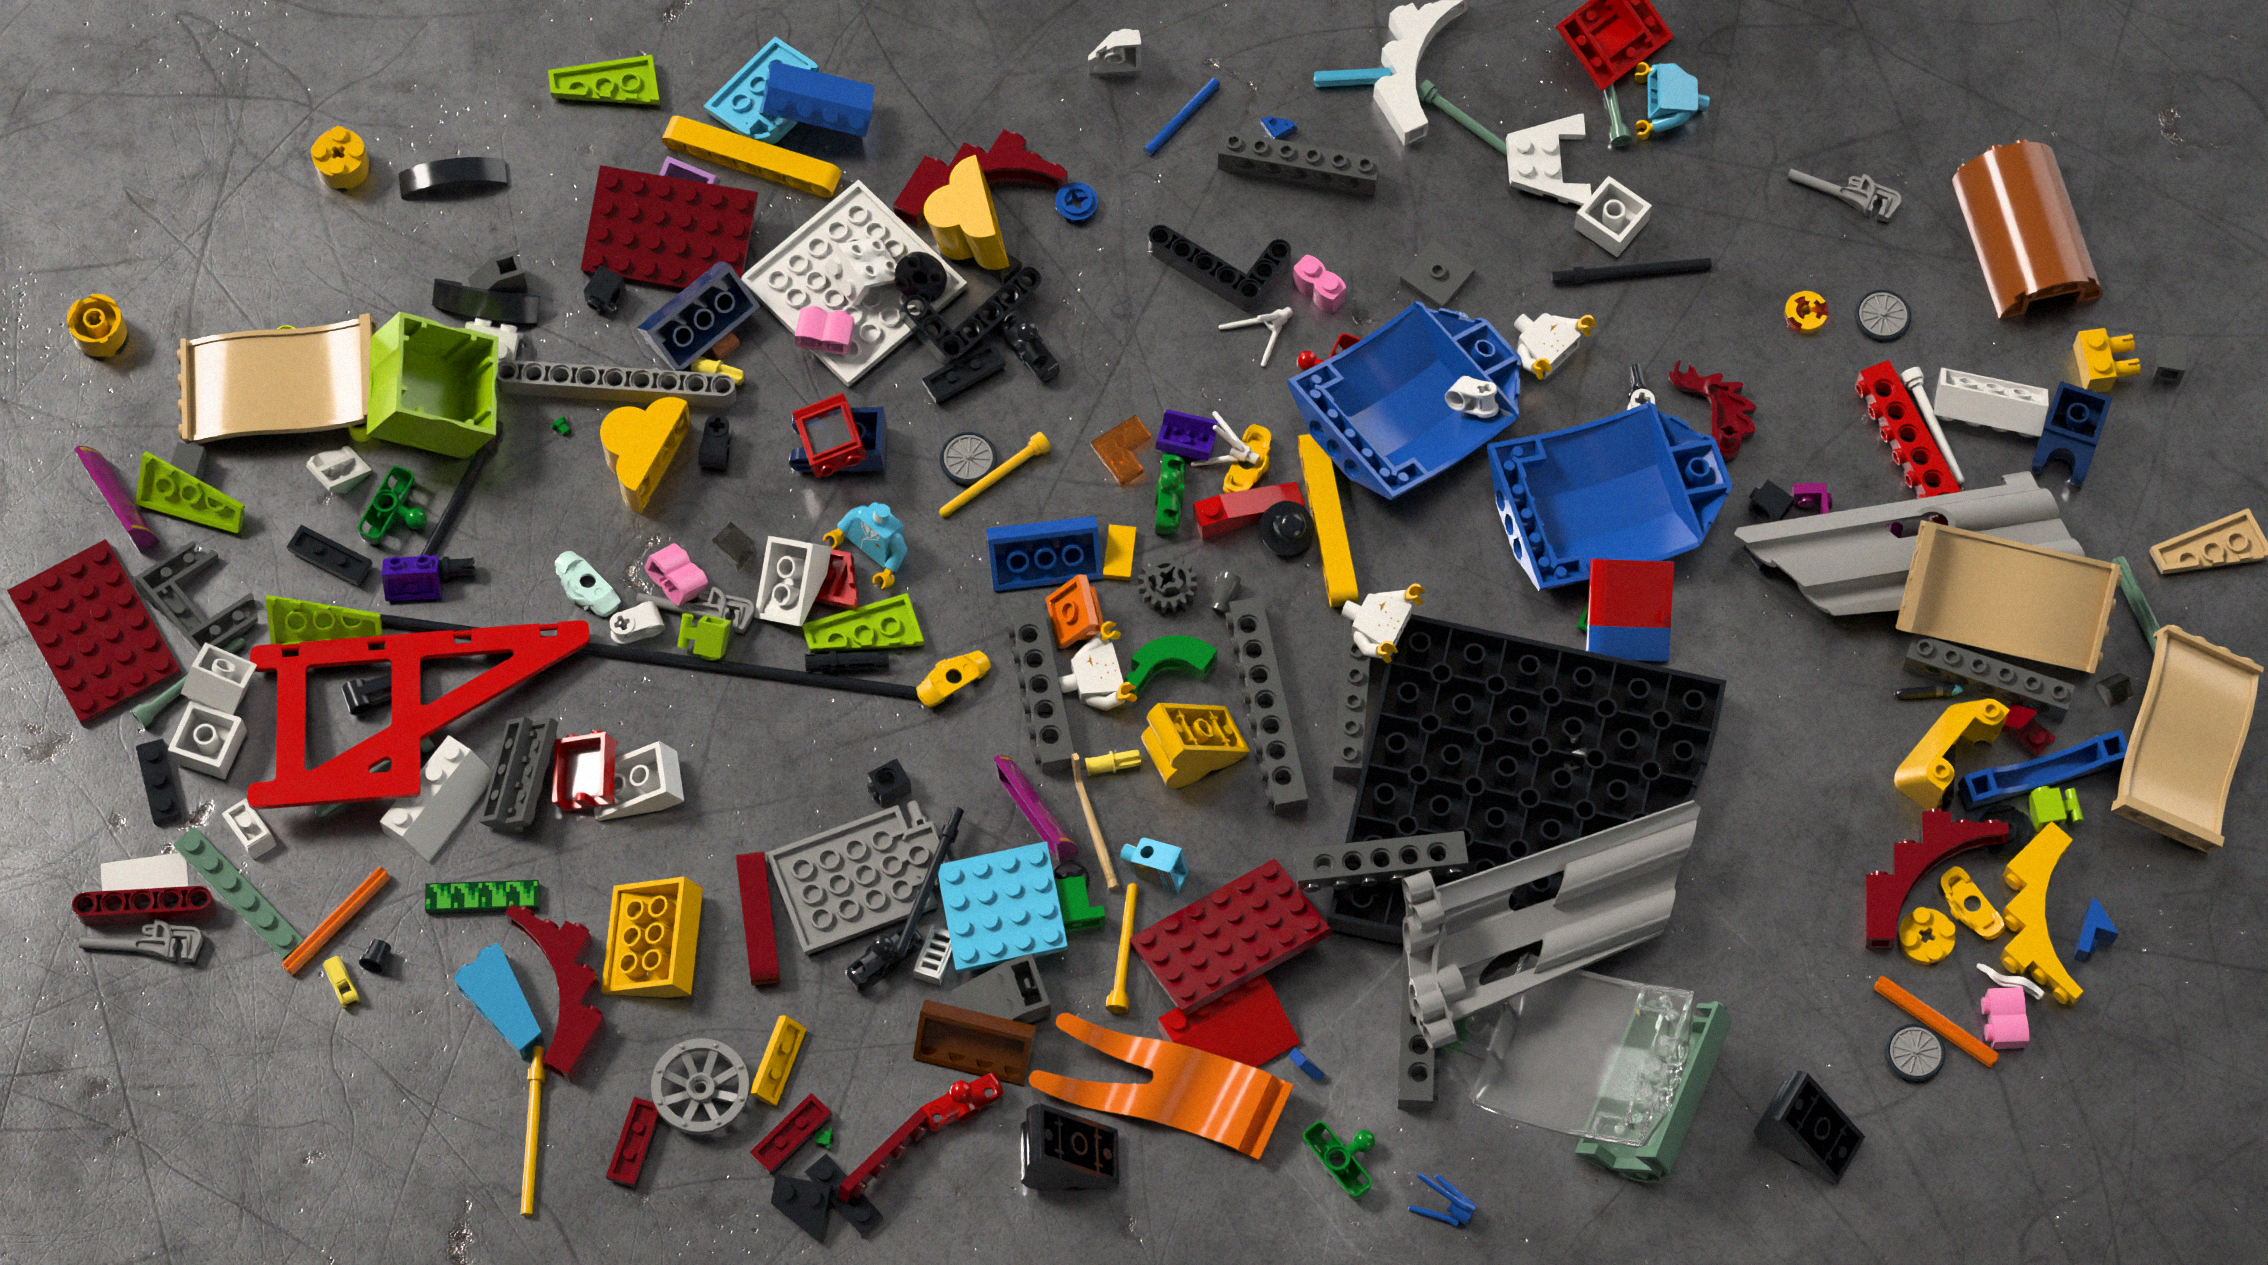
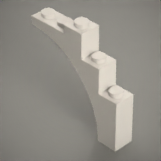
M1440 0L1435 3H1427L1420 10H1417L1415 5L1411 3L1406 6H1398L1390 13L1389 28L1397 41H1391L1382 48L1381 62L1385 68H1390L1392 76H1384L1374 84L1373 97L1404 146L1426 136L1428 131V120L1420 106L1416 90V70L1420 58L1435 34L1449 21L1468 10L1469 0Z

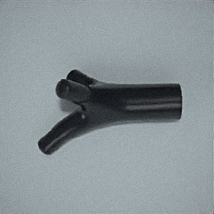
M1633 364L1631 366L1633 385L1627 395L1629 398H1631L1636 390L1647 389L1641 364Z

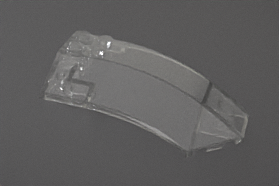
M1528 951L1521 955L1520 960L1506 969L1503 966L1485 977L1486 981L1481 985H1486L1535 968L1539 957L1530 954ZM1578 969L1454 1021L1453 1025L1459 1040L1444 1045L1443 1048L1476 1107L1545 1130L1638 1148L1647 1145L1671 1110L1689 1057L1696 993L1695 991L1622 980Z

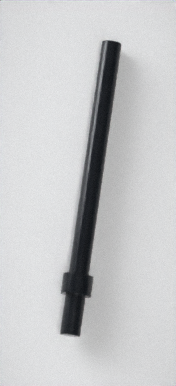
M1711 258L1588 269L1580 266L1572 267V270L1551 272V281L1582 283L1586 279L1710 269L1712 262Z
M496 420V435L475 453L420 555L432 556L487 454L492 453L496 445L494 441L503 427L502 422Z
M959 807L953 808L947 824L943 825L939 834L940 842L895 948L894 955L904 958L937 879L940 866L944 862L951 843H954L959 833L957 828L964 813V810Z

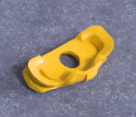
M1252 424L1246 429L1242 442L1251 447V451L1260 456L1257 463L1251 469H1243L1239 465L1240 460L1232 463L1224 479L1223 491L1225 493L1249 490L1262 474L1267 472L1270 466L1269 452L1271 449L1269 447L1271 434L1267 428Z
M974 651L969 654L939 661L926 679L916 688L920 701L926 707H934L940 704L946 697L975 679L985 676L991 667L990 661L981 651ZM954 670L961 674L962 679L959 683L953 684L947 681L946 674Z
M1957 866L1947 870L1940 878V883L1951 908V915L1986 940H1992L2000 936L2005 930L2003 919L1973 883L1970 876ZM1970 896L1977 897L1981 902V907L1974 912L1968 911L1964 906L1966 898Z

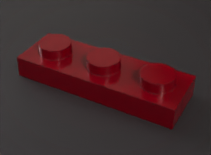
M810 1093L749 1152L750 1156L771 1175L832 1116V1112L816 1096Z
M637 1097L633 1098L606 1174L607 1180L635 1187L660 1116L653 1102Z

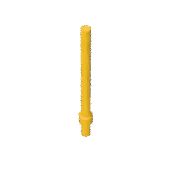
M542 1046L533 1047L532 1066L528 1069L530 1094L521 1215L532 1216L541 1088L542 1083L545 1082L546 1070L543 1068L544 1047Z

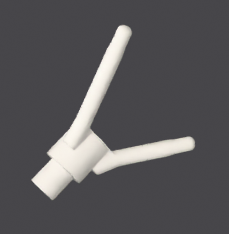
M1286 307L1283 310L1277 309L1271 314L1258 315L1257 318L1219 325V330L1265 323L1273 332L1261 362V367H1265L1276 339L1282 330V325L1286 324L1287 319L1293 316V311L1290 307Z
M1214 411L1212 415L1224 431L1217 425L1213 426V430L1232 445L1230 454L1209 458L1208 461H1192L1191 466H1203L1228 461L1237 462L1238 460L1256 464L1260 455L1251 451V447L1239 440L1223 418Z

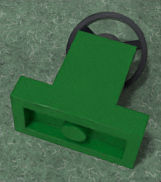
M1066 860L1057 864L1053 872L1054 877L1059 879L1056 880L1057 892L1065 932L1105 926L1104 906L1089 907L1087 889L1090 884V877L1086 867L1075 860ZM1067 864L1081 867L1076 873L1066 872L1062 875L1056 872L1060 867ZM1084 873H1086V878H1087L1086 883H1085V877L1082 876Z

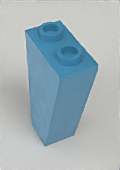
M497 942L491 947L487 946L482 949L475 961L470 965L462 966L456 972L453 978L456 988L522 1060L533 1051L534 1046H539L544 1042L541 1030L504 952Z

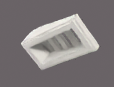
M932 925L914 967L913 977L941 986L952 956V947L950 941L946 943L934 939L936 934L950 938L949 931ZM932 944L945 948V952L932 949ZM928 954L942 958L941 962L928 958ZM925 963L938 967L937 971L924 967Z

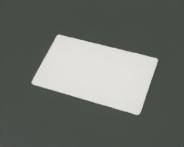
M179 853L102 863V891L188 886L186 860ZM143 902L139 906L150 905V902ZM114 904L110 910L120 909L122 904Z

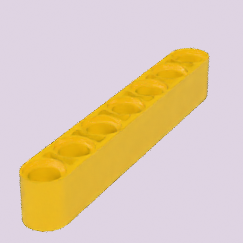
M681 116L671 117L661 140L669 149L825 198L832 197L842 174L841 170L831 163Z
M1310 434L1298 435L1299 454L1330 607L1344 606L1347 600L1358 604V589L1331 458Z

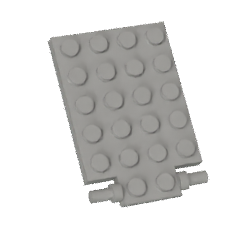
M916 800L907 803V808L912 818V828L910 829L907 828L900 808L896 805L766 852L767 860L805 956L909 917L941 839L934 821L928 822L927 817L922 815ZM947 854L943 863L950 862ZM938 876L935 881L936 888H940ZM933 891L930 893L923 913L938 907Z

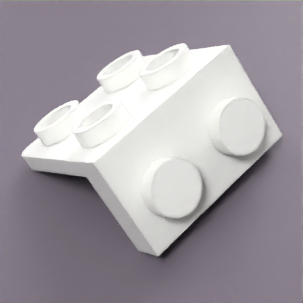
M877 237L838 244L825 263V267L851 306L859 305L871 287L894 283L895 268L897 266V263L883 242Z

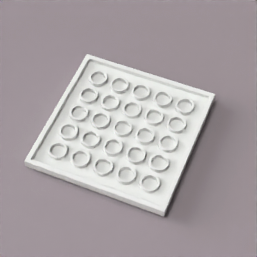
M857 180L741 276V280L750 293L794 335L801 308L817 306L826 312L841 310L854 317L855 327L849 354H834L824 350L809 349L848 388L912 335L913 332L900 318V307L907 297L895 287L894 283L871 287L859 305H850L825 267V263L838 244L877 237L883 242L897 264L906 254L917 251L928 253L937 258L942 263L947 274V287L944 293L937 300L930 303L937 313L968 288L967 282L860 180ZM915 305L907 306L908 311L912 315H919V309Z

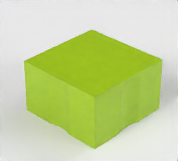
M398 312L371 336L367 436L462 459L470 457L496 435L497 399L495 379L498 372L499 337L466 328L449 327L435 320Z

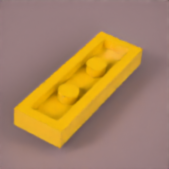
M787 1015L779 1016L749 1092L769 1106H777L807 1029Z

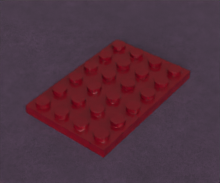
M600 165L580 270L595 274L601 265L622 276L624 279L685 289L717 262L722 261L730 264L741 279L745 269L758 192Z
M106 539L7 590L82 726L182 674Z
M1274 858L1133 935L1130 942L1131 947L1185 1017L1328 938L1332 934L1327 923L1301 891H1297V885Z

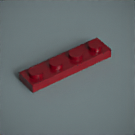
M921 1109L915 1112L840 1184L838 1196L846 1203L853 1197L859 1198L867 1189V1183L873 1178H880L887 1170V1164L893 1158L895 1160L900 1159L906 1152L907 1145L912 1140L917 1142L927 1131L925 1121L928 1115Z

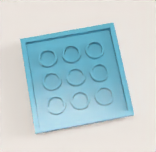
M1047 841L940 865L938 877L957 974L1000 965L1032 953L1033 957L1069 950Z

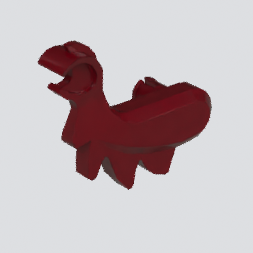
M1681 360L1677 361L1673 372L1669 371L1668 377L1671 384L1682 391L1695 392L1708 399L1711 405L1710 436L1715 438L1723 460H1730L1736 457L1739 453L1741 438L1754 435L1756 429L1753 421L1745 415L1755 413L1756 405L1747 398L1735 394L1742 391L1743 383H1721L1722 373L1702 377L1691 364L1687 373L1679 372Z

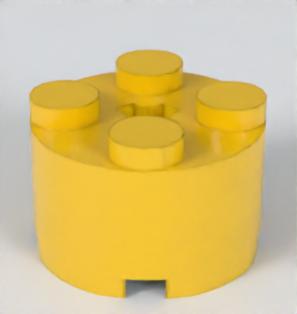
M336 126L322 134L311 147L312 160L318 176L328 187L333 189L354 188L367 177L369 158L362 139L353 131Z
M102 294L89 295V298L77 300L68 311L67 324L75 345L83 353L89 356L108 358L113 356L116 350L124 343L127 335V326L119 307L112 298Z

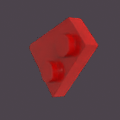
M831 549L827 575L814 602L852 610L858 609L855 565L851 553Z

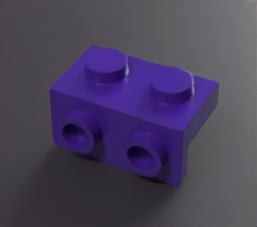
M1166 409L1155 449L1191 457L1196 460L1208 461L1216 439V431L1213 430V426H1218V421Z

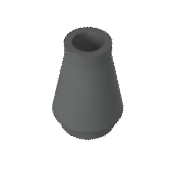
M1221 571L1220 575L1216 577L1211 610L1220 614L1227 612L1229 602L1234 600L1242 587L1239 576Z

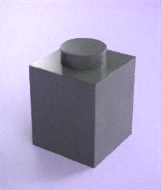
M2175 337L2161 338L2156 350L2154 379L2181 382L2186 371L2189 342L2181 341Z
M178 442L171 465L202 481L209 458L205 448L195 442H187V444Z

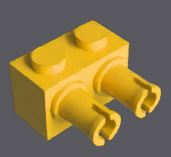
M2105 328L2078 332L2073 348L2084 389L2094 392L2111 391L2118 377L2140 375L2141 368L2140 364H2137L2139 363L2138 358L2123 361H2114L2112 358V353L2134 351L2135 343L2134 340H2131L2133 339L2132 334L2109 337Z

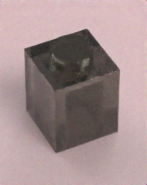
M732 522L712 540L714 552L737 572L743 566L747 567L756 557L755 542Z

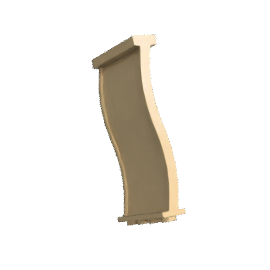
M370 313L360 314L358 319L324 326L233 332L190 341L186 338L180 339L181 349L177 350L178 362L181 365V374H178V385L181 390L178 409L182 415V424H179L178 428L180 439L184 440L186 444L187 442L201 444L233 437L315 432L367 423L371 336L378 331L377 322Z
M1921 520L1896 628L1906 632L1931 636L2095 674L2096 668H2100L2103 659V652H2100L2102 642L2107 640L2109 634L2108 617L2109 614H2113L2116 605V598H2113L2115 588L2120 586L2122 580L2121 565Z
M2167 625L2154 632L2153 638H2156L2157 642L2152 671L2129 740L2120 777L2118 797L2113 801L2111 812L2209 854L2223 847L2225 837L2221 835L2226 800L2248 733L2257 695L2259 675L2263 673L2264 667L2256 664L2250 658L2240 657L2231 653L2228 648L2215 646L2201 636L2188 634L2179 626Z

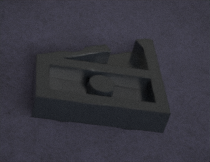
M779 1174L775 1176L771 1204L814 1239L823 1241L834 1185Z

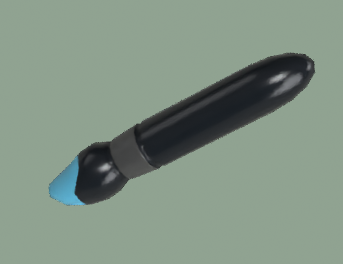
M1946 684L1935 687L1903 688L1897 690L1894 695L1900 699L1929 698L1943 695L1950 697L1961 693L1963 689L1955 684Z

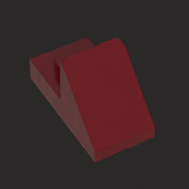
M2012 704L2008 708L2010 711L2001 731L2031 757L2037 759L2051 746L2056 737L2035 720L2038 713L2036 710Z

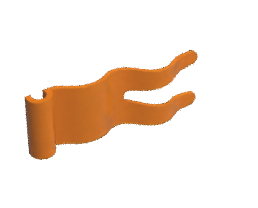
M1062 1013L1057 1017L1056 1025L1059 1029L1115 1058L1150 1069L1153 1072V1079L1148 1084L1103 1083L1064 1077L1040 1070L1033 1071L1029 1076V1083L1032 1087L1064 1101L1099 1111L1134 1116L1166 1124L1228 1145L1257 1160H1260L1294 1087L1293 1084L1285 1082L1258 1068L1189 1046L1115 1032L1069 1013Z

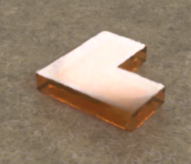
M1134 415L1091 441L1090 445L1121 487L1143 474V468L1130 451L1150 440L1151 434L1139 418Z

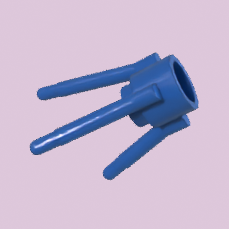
M1418 1173L1417 1177L1451 1201L1447 1209L1451 1216L1412 1205L1408 1209L1418 1214L1449 1222L1455 1227L1459 1222L1466 1225L1477 1205L1472 1203L1471 1199L1464 1196L1439 1174L1435 1175V1179L1447 1190L1422 1173Z

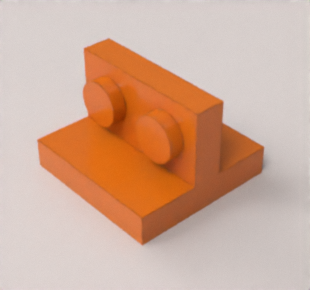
M1076 575L1045 598L1057 648L1066 649L1079 639L1091 640L1101 632V627L1104 624L1095 587L1089 586L1087 575Z

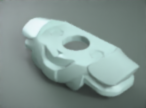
M566 551L555 561L556 574L561 578L560 583L565 589L567 597L572 602L581 605L584 610L590 608L600 617H607L618 609L621 602L620 598L584 558L578 556L573 551ZM584 576H592L596 583L591 588H585L579 581Z

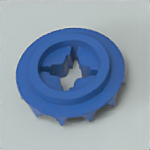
M1081 182L1066 184L1056 194V211L1061 214L1062 218L1070 219L1072 222L1075 220L1085 221L1090 215L1093 216L1094 211L1098 207L1097 195L1087 184ZM1072 195H1074L1078 202H1081L1080 209L1076 208L1075 205H1071Z

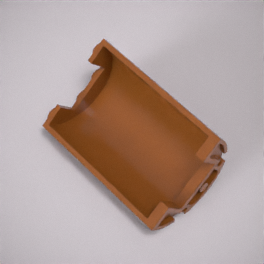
M2021 139L2014 144L2006 146L1994 145L1988 148L1986 153L1957 168L1958 172L1953 177L1952 182L1999 319L2025 314L2029 301L2073 292L2076 303L2102 297L2103 291L2054 151L2050 146L2038 142H2028L2027 139Z

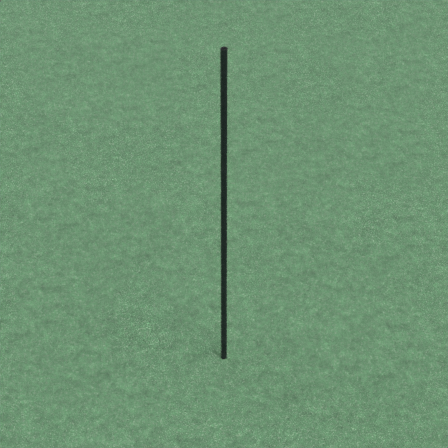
M381 614L382 625L428 632L465 631L481 628ZM591 642L586 647L577 651L919 698L917 687L723 660H705L701 657ZM954 693L946 697L943 702L953 703Z

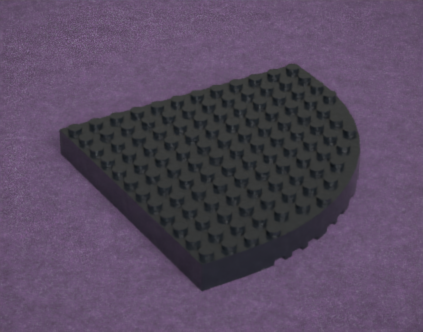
M1411 614L1395 646L1398 653L1392 652L1390 656L1392 661L1386 663L1345 843L1464 831L1468 856L1467 873L1454 878L1446 877V875L1434 876L1435 887L1692 801L1706 772L1717 732L1727 680ZM1583 748L1588 750L1585 755L1572 753ZM1563 763L1570 764V767L1578 766L1580 768L1570 771L1564 767ZM1432 854L1430 856L1434 861L1445 859L1441 854ZM1408 856L1402 859L1406 864L1416 863L1413 857ZM1376 860L1374 862L1377 867L1381 868L1388 865L1384 860ZM1356 863L1345 865L1349 870L1353 871L1360 868ZM1564 870L1517 886L1509 898L1510 909L1518 911L1556 898L1563 881ZM1384 881L1370 887L1356 884L1342 890L1334 889L1327 922L1330 930L1403 944V920L1406 916V904L1402 883L1392 884L1389 881Z

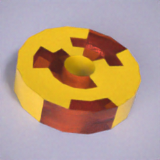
M1801 291L1792 295L1787 301L1784 317L1791 329L1799 333L1810 334L1817 332L1824 326L1828 316V307L1826 301L1820 295L1811 291ZM1807 310L1810 312V314L1805 315L1802 313V311Z

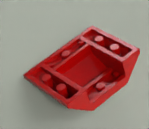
M1589 0L1555 26L1600 92L1674 37L1649 0Z

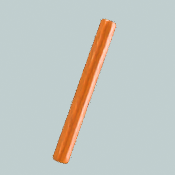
M378 867L282 962L283 969L290 975H294L390 879L388 872L382 867Z
M1881 976L1875 983L1874 989L1986 1066L1992 1067L1998 1060L1999 1053L1887 977Z

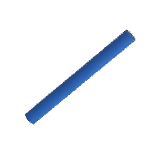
M1212 78L1143 148L1144 152L1151 156L1220 86L1219 81L1216 78Z

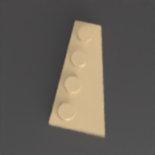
M2247 508L2154 545L2150 548L2149 552L2161 574H2169L2268 559V542L2250 509Z

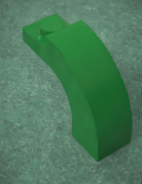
M1172 635L1155 639L1145 644L1132 656V670L1127 674L1124 682H1129L1136 686L1129 693H1133L1138 697L1149 680L1158 672L1166 669L1183 670L1203 681L1217 661V649L1200 639L1190 636Z

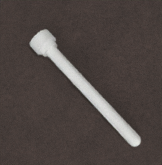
M1920 367L1910 368L1900 375L1904 387H1908L1909 390L1913 391L1947 467L1957 485L1962 486L1965 482L1964 477L1936 415H1933V409L1922 387L1924 384L1923 373Z

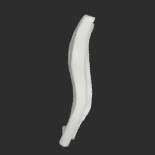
M1980 963L1976 966L2002 987H2022L2023 991L2039 1001L2045 995L2043 990L2024 977L2004 976Z

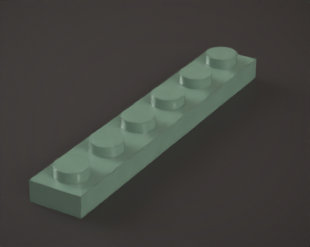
M195 827L191 828L173 844L174 849L283 961L304 941Z

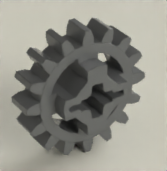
M1170 553L1168 559H1164L1162 554H1159V561L1150 558L1149 567L1142 565L1141 573L1143 575H1138V583L1141 584L1138 586L1139 594H1144L1143 602L1146 603L1151 600V609L1154 610L1157 606H1161L1162 613H1165L1167 607H1171L1173 612H1176L1177 605L1186 608V599L1193 601L1194 593L1192 591H1197V583L1195 582L1197 574L1196 572H1191L1192 564L1189 563L1184 566V557L1181 556L1176 561L1172 553ZM1180 574L1183 575L1186 581V585L1183 584L1184 581L1180 579ZM1149 581L1152 582V586L1155 587V592H1153L1150 588Z

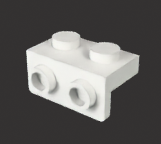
M475 318V321L466 322L465 325L466 329L499 337L498 363L503 360H515L519 340L523 339L524 333L517 332V327L507 324H501V328L492 326L490 320Z

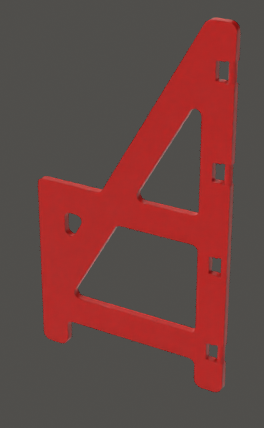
M575 620L554 624L539 625V623L473 628L472 630L465 631L447 630L307 641L287 645L269 644L253 647L250 651V662L257 664L255 672L276 671L278 673L276 777L272 781L255 782L249 785L247 789L249 807L253 810L418 797L421 793L422 739L586 647L590 641L588 623L584 620ZM557 630V636L541 637L540 631ZM471 637V643L455 644L454 638ZM385 644V649L369 651L368 645ZM299 650V656L283 657L282 652ZM499 653L514 654L508 660L428 705L421 704V662L423 660ZM391 663V725L317 768L307 771L305 769L307 671L311 668ZM389 760L392 762V767L388 772H370L371 768L383 761Z

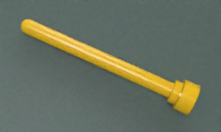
M1040 431L1030 437L1026 448L941 507L940 515L948 517L1033 455H1044L1050 451L1052 447L1047 438Z
M1131 883L1127 887L1114 990L1110 992L1106 1000V1010L1113 1013H1126L1129 1008L1130 999L1127 997L1125 987L1131 950L1130 939L1133 935L1139 890L1138 885L1135 883Z

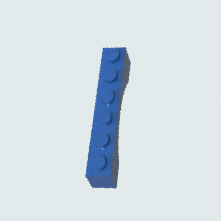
M2121 729L2094 737L2073 747L2037 759L2013 765L1987 768L1964 775L1958 782V787L1965 807L1968 810L2027 793L2038 787L2054 785L2122 765L2128 745Z

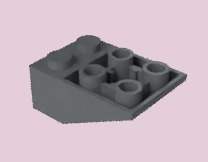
M1032 953L1004 962L951 990L956 1006L959 1008L1025 1024L1051 1016L1050 1002Z

